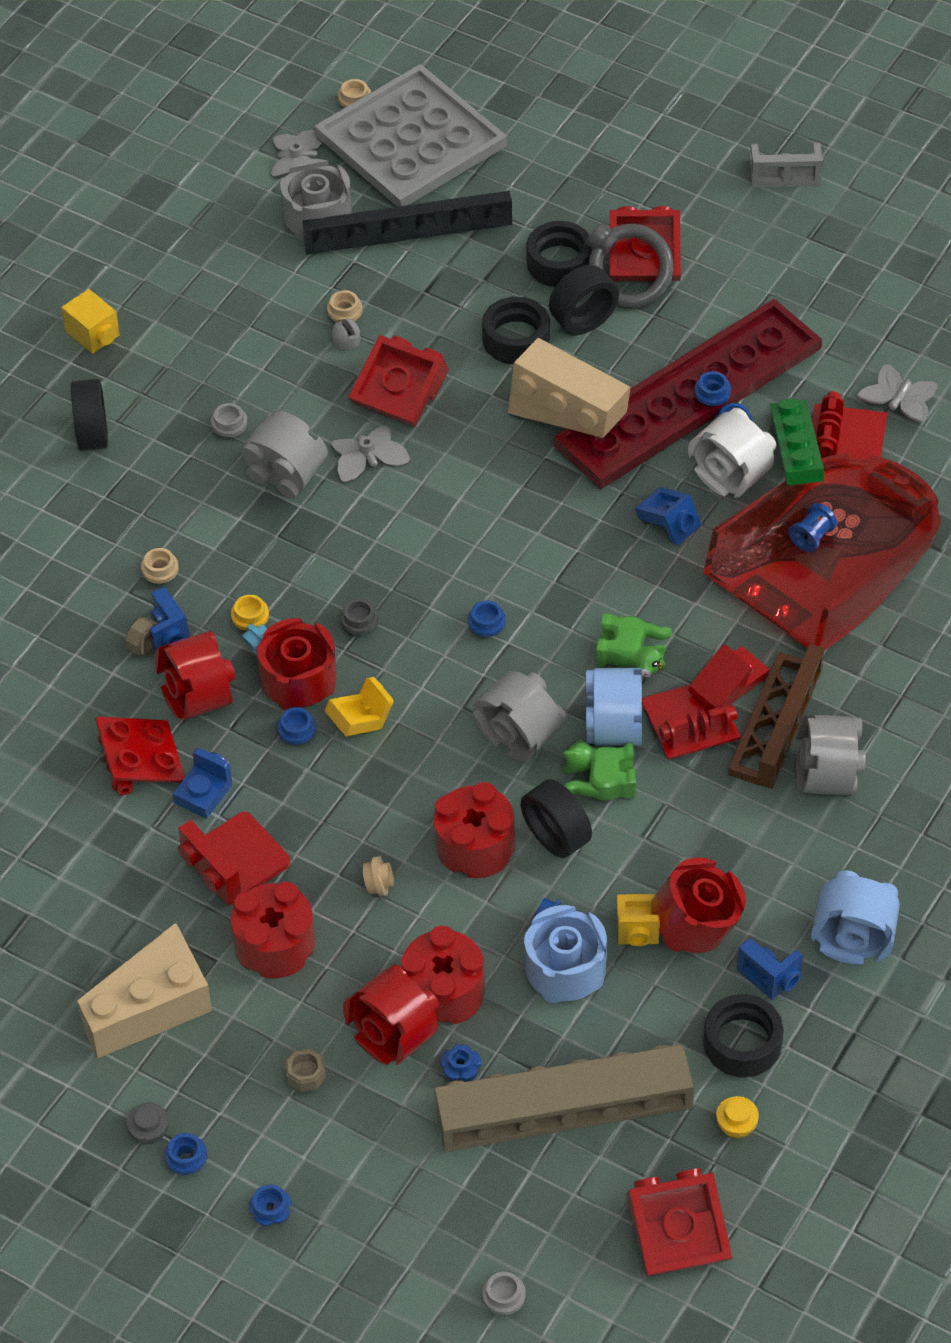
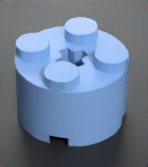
M594 668V670H586L587 743L595 744V747L624 746L626 743H633V746H642L641 668Z
M843 870L837 872L835 879L825 883L819 890L811 932L813 942L816 939L820 943V951L823 954L843 963L863 964L864 958L875 956V962L884 960L891 954L894 945L900 909L897 888L889 883H879L868 878L859 877L852 871Z
M569 905L550 907L538 913L532 920V925L524 937V967L530 985L549 1003L578 1000L602 987L606 973L607 935L600 920L590 912L587 915L576 911V907Z

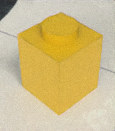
M87 289L61 307L65 332L92 354L105 345H109L115 338L120 336L116 310L90 289Z

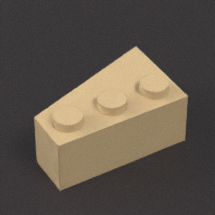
M537 338L514 362L508 413L603 438L626 414L631 387Z
M177 923L173 924L77 1000L82 1027L97 1058H101L212 1011L208 983Z

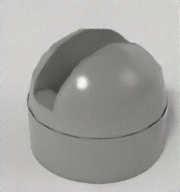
M346 318L334 324L332 343L336 348L351 350L359 345L361 340L360 329L356 322Z

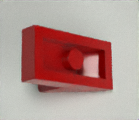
M725 644L720 647L691 683L688 691L710 710L720 707V704L723 703L729 706L765 681L770 669L743 646L734 651Z

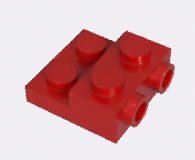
M622 206L617 208V210H610L609 227L611 229L624 224H639L653 229L664 238L670 247L674 262L671 281H680V210H673L667 206H657L652 210H637V208L632 206ZM626 238L618 241L609 251L610 278L613 281H655L657 279L659 259L653 247L647 242L637 238Z
M379 334L348 398L353 404L416 427L428 400L434 401L449 368L443 359V355L431 348H424L422 351L411 347L412 344L399 336H392L390 339Z
M701 1168L690 1169L676 1173L677 1180L660 1183L659 1177L645 1178L635 1181V1189H630L626 1193L634 1234L638 1237L646 1277L728 1261L733 1258L714 1173L702 1175Z

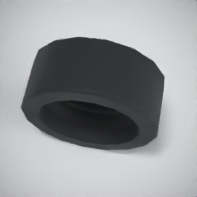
M550 221L538 226L530 233L526 242L528 271L534 279L542 284L555 287L565 275L574 269L589 265L592 249L585 244L590 236L589 233L576 223L567 221ZM553 246L570 247L580 253L576 258L562 262L547 260L540 255L543 250Z
M585 265L574 269L561 279L550 295L548 307L551 315L566 331L571 334H585L602 325L612 315L618 304L620 293L617 285L604 270L596 265ZM594 291L591 297L584 304H582L578 308H575L576 304L584 296Z
M514 296L503 298L490 305L483 314L482 342L486 351L496 360L507 364H514L537 338L549 343L550 317L546 309L535 300ZM510 322H524L537 329L529 337L521 339L506 338L499 335L495 330L503 324Z
M100 379L72 381L71 402L78 449L83 451L107 448V421Z
M547 779L522 796L520 806L528 827L536 839L553 855L566 858L591 840L593 832L584 808L569 789L560 782Z
M748 994L728 996L718 1001L707 1014L703 1037L705 1053L711 1063L725 1074L741 1078L757 1076L769 1070L779 1059L784 1034L782 1019L774 1006L761 997ZM744 1019L753 1021L766 1030L768 1040L765 1046L755 1051L740 1052L730 1049L720 1041V1028L734 1020Z

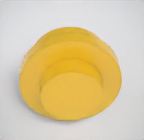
M244 595L238 598L233 605L231 619L237 628L248 631L246 627L250 623L256 627L267 623L269 609L260 597Z
M740 1096L730 1097L722 1101L717 1108V1124L730 1137H745L758 1124V1109L747 1098Z

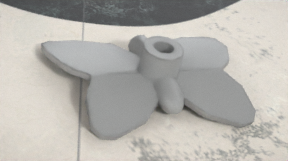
M315 130L302 131L297 136L283 134L273 138V143L280 151L278 156L281 159L271 171L272 177L276 178L290 173L289 168L294 164L311 158H317L316 150L323 142L315 136Z
M885 364L878 375V384L863 388L857 394V397L868 403L884 404L890 402L888 405L890 410H896L897 407H900L901 412L909 419L925 422L928 418L926 402L934 396L938 386L933 381H919L911 384L909 379L902 381L900 373L891 365Z
M388 426L378 427L370 432L368 436L360 435L358 441L338 439L331 442L335 452L341 455L338 460L337 472L340 480L344 483L355 480L365 470L366 460H368L370 467L373 468L378 465L376 458L385 465L396 467L406 465L410 461L407 449L399 442L391 441V431Z

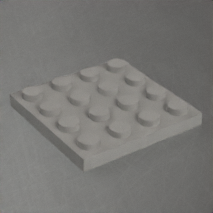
M421 64L314 126L315 136L397 207L412 204L507 146V136Z

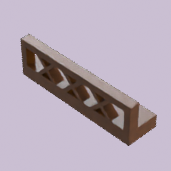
M809 644L804 658L778 652L728 768V776L773 789L797 733L799 721L802 715L805 714L822 673L824 648ZM783 666L798 671L794 681L785 683L780 675ZM784 695L786 701L782 710L773 713L768 705V700ZM771 724L774 729L770 738L760 742L755 733L756 729ZM756 754L760 755L759 771L741 766L743 759Z

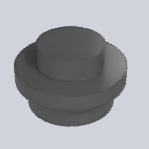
M361 598L349 601L340 615L342 627L347 632L355 635L371 632L376 628L379 621L377 609L370 601Z
M143 1103L134 1107L128 1114L126 1121L131 1137L143 1144L158 1142L169 1128L167 1112L163 1107L155 1103Z

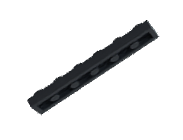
M510 191L302 220L306 255L512 225Z

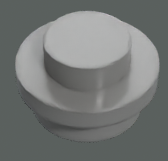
M225 403L218 406L211 417L213 431L222 437L238 436L245 431L248 425L246 413L240 406L233 403Z
M498 1272L492 1275L483 1286V1303L488 1310L495 1314H513L525 1302V1286L512 1273Z

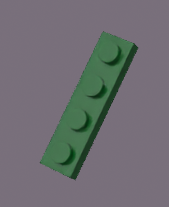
M789 398L779 403L770 404L771 420L787 485L825 481L824 467L807 401Z

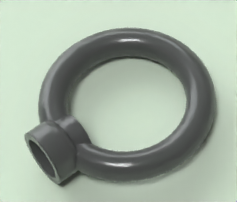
M603 222L591 233L585 242L592 249L589 265H596L603 270L604 256L622 239L637 238L647 242L653 247L659 259L657 279L651 287L641 293L624 294L619 292L617 306L622 308H640L656 301L666 291L673 276V256L667 242L656 231L643 225L624 224L611 229Z

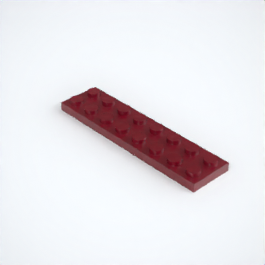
M772 299L630 388L626 414L603 438L565 429L554 436V447L595 485L603 489L717 416L725 405L739 402L822 348V338L776 299ZM711 371L723 374L731 385L730 398L725 403L717 406L701 403L694 394L696 382L704 373Z

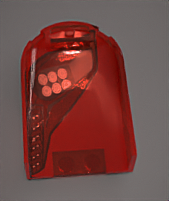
M849 453L832 455L822 458L825 481L787 485L786 481H784L713 528L703 573L808 648L809 644L824 648L825 651L861 624L889 596L933 545L937 537L941 516L937 507L939 500L936 494L915 472L889 459L873 455L870 456V460L850 459ZM813 503L824 504L834 512L838 525L832 532H827L820 539L819 547L814 552L803 551L792 542L789 536V529L793 524L801 522L807 516V509Z

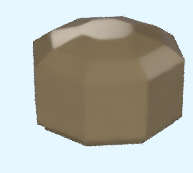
M148 617L138 618L129 627L125 639L127 650L138 656L148 655L153 650L149 630L159 623Z
M310 1048L294 1051L285 1061L288 1085L299 1092L317 1090L326 1079L323 1056Z

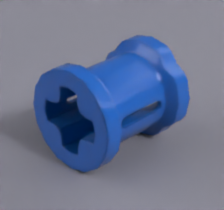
M813 503L807 509V516L801 522H797L790 527L789 536L792 542L801 550L814 552L819 547L820 539L827 532H832L837 527L838 521L834 512L824 504Z

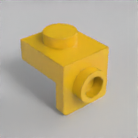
M375 677L366 678L359 694L329 699L324 711L345 736L381 730L394 700Z
M617 894L618 944H630L632 946L659 944V915H652L651 901L656 894Z

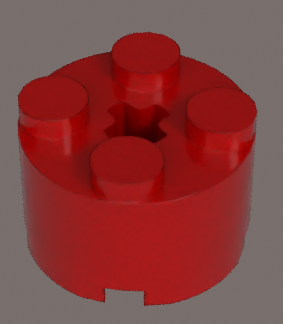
M290 618L273 624L264 632L263 639L257 648L260 684L264 693L272 701L278 703L281 709L286 711L294 707L311 706L334 693L337 679L335 646L331 634L324 626L314 622V625L302 622V619Z
M212 631L199 633L156 649L154 658L156 674L164 672L166 685L160 688L168 707L175 717L186 720L232 704L233 699L229 682L235 680L234 668L229 659H222L216 637Z
M480 782L473 786L461 787L440 797L436 801L434 813L436 848L439 859L447 869L454 873L455 870L467 873L469 878H484L500 872L510 862L509 858L516 847L514 812L509 800L498 792L494 785L488 782Z
M701 857L686 859L672 871L651 901L652 915H659L660 927L658 931L664 937V943L669 949L675 952L684 950L692 953H705L717 948L739 921L746 905V896L742 884L731 871L728 870L727 873H724L715 867L717 862Z
M291 882L263 884L241 892L236 896L231 913V927L234 950L240 964L248 971L249 967L254 971L260 972V976L271 979L287 977L305 966V961L311 953L313 954L315 949V933L311 905L308 899L298 891L297 886Z
M443 925L436 926L431 932L417 937L409 944L402 956L401 967L408 977L421 989L426 988L436 996L439 1002V1008L435 1011L438 1022L451 1021V1025L462 1023L472 1017L482 1005L485 990L484 957L478 945L468 936Z
M393 964L387 969L380 971L345 1000L343 1015L347 1025L353 1021L359 1031L354 1038L371 1057L386 1065L392 1061H396V1065H398L436 1034L438 1020L435 1011L439 1008V1002L430 990L426 988L421 989L408 977L402 967Z

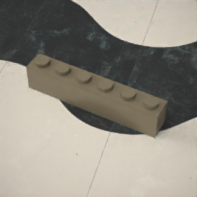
M683 1044L675 1046L658 1045L647 1051L635 1053L618 1052L606 1058L589 1061L577 1059L566 1065L549 1068L537 1066L530 1068L526 1072L509 1075L497 1073L489 1075L485 1079L468 1082L451 1081L444 1086L435 1087V1106L444 1151L449 1152L693 1109L694 1085Z

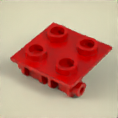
M828 392L823 397L822 404H815L812 418L822 463L864 465L880 468L887 413L844 407V400L838 392Z
M691 684L642 698L644 710L668 760L741 739V735L734 722L738 719L734 705L727 706L723 703L720 704V707L710 710L688 691Z
M117 717L95 718L99 732L98 741L103 746V758L106 762L107 771L111 773L112 777L111 786L119 795L130 794L136 781L181 783L184 780L185 775L168 720Z

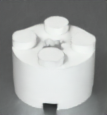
M733 408L730 412H724L690 441L688 454L689 458L695 456L698 466L694 470L711 490L722 496L733 493L735 494L733 498L744 494L772 468L774 463L773 451L777 445L774 438L769 433L762 432L742 409Z

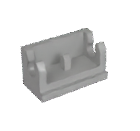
M813 142L814 152L812 154L785 153L782 155H759L758 144H751L750 173L752 187L821 186L823 165L821 143Z

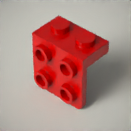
M240 812L206 835L192 820L178 827L180 838L178 851L182 859L202 876L207 887L212 892H216L229 907L234 904V900L239 893L265 884L290 867V856L248 812Z

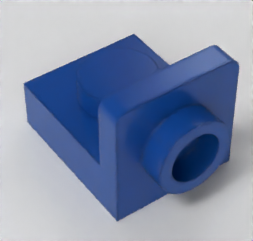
M659 487L635 508L639 520L665 527L671 543L676 545L682 543L701 525L691 496L667 488Z
M165 586L152 592L154 609L150 610L152 620L159 623L149 630L152 647L155 652L157 648L190 637L185 614Z
M197 748L192 754L194 767L174 791L173 801L175 804L207 819L232 787L231 769L229 762L220 754L215 752L209 753L201 748Z
M749 938L738 949L736 970L772 1000L783 990L788 992L798 984L802 977L803 955L795 950L779 963L771 950L759 946Z

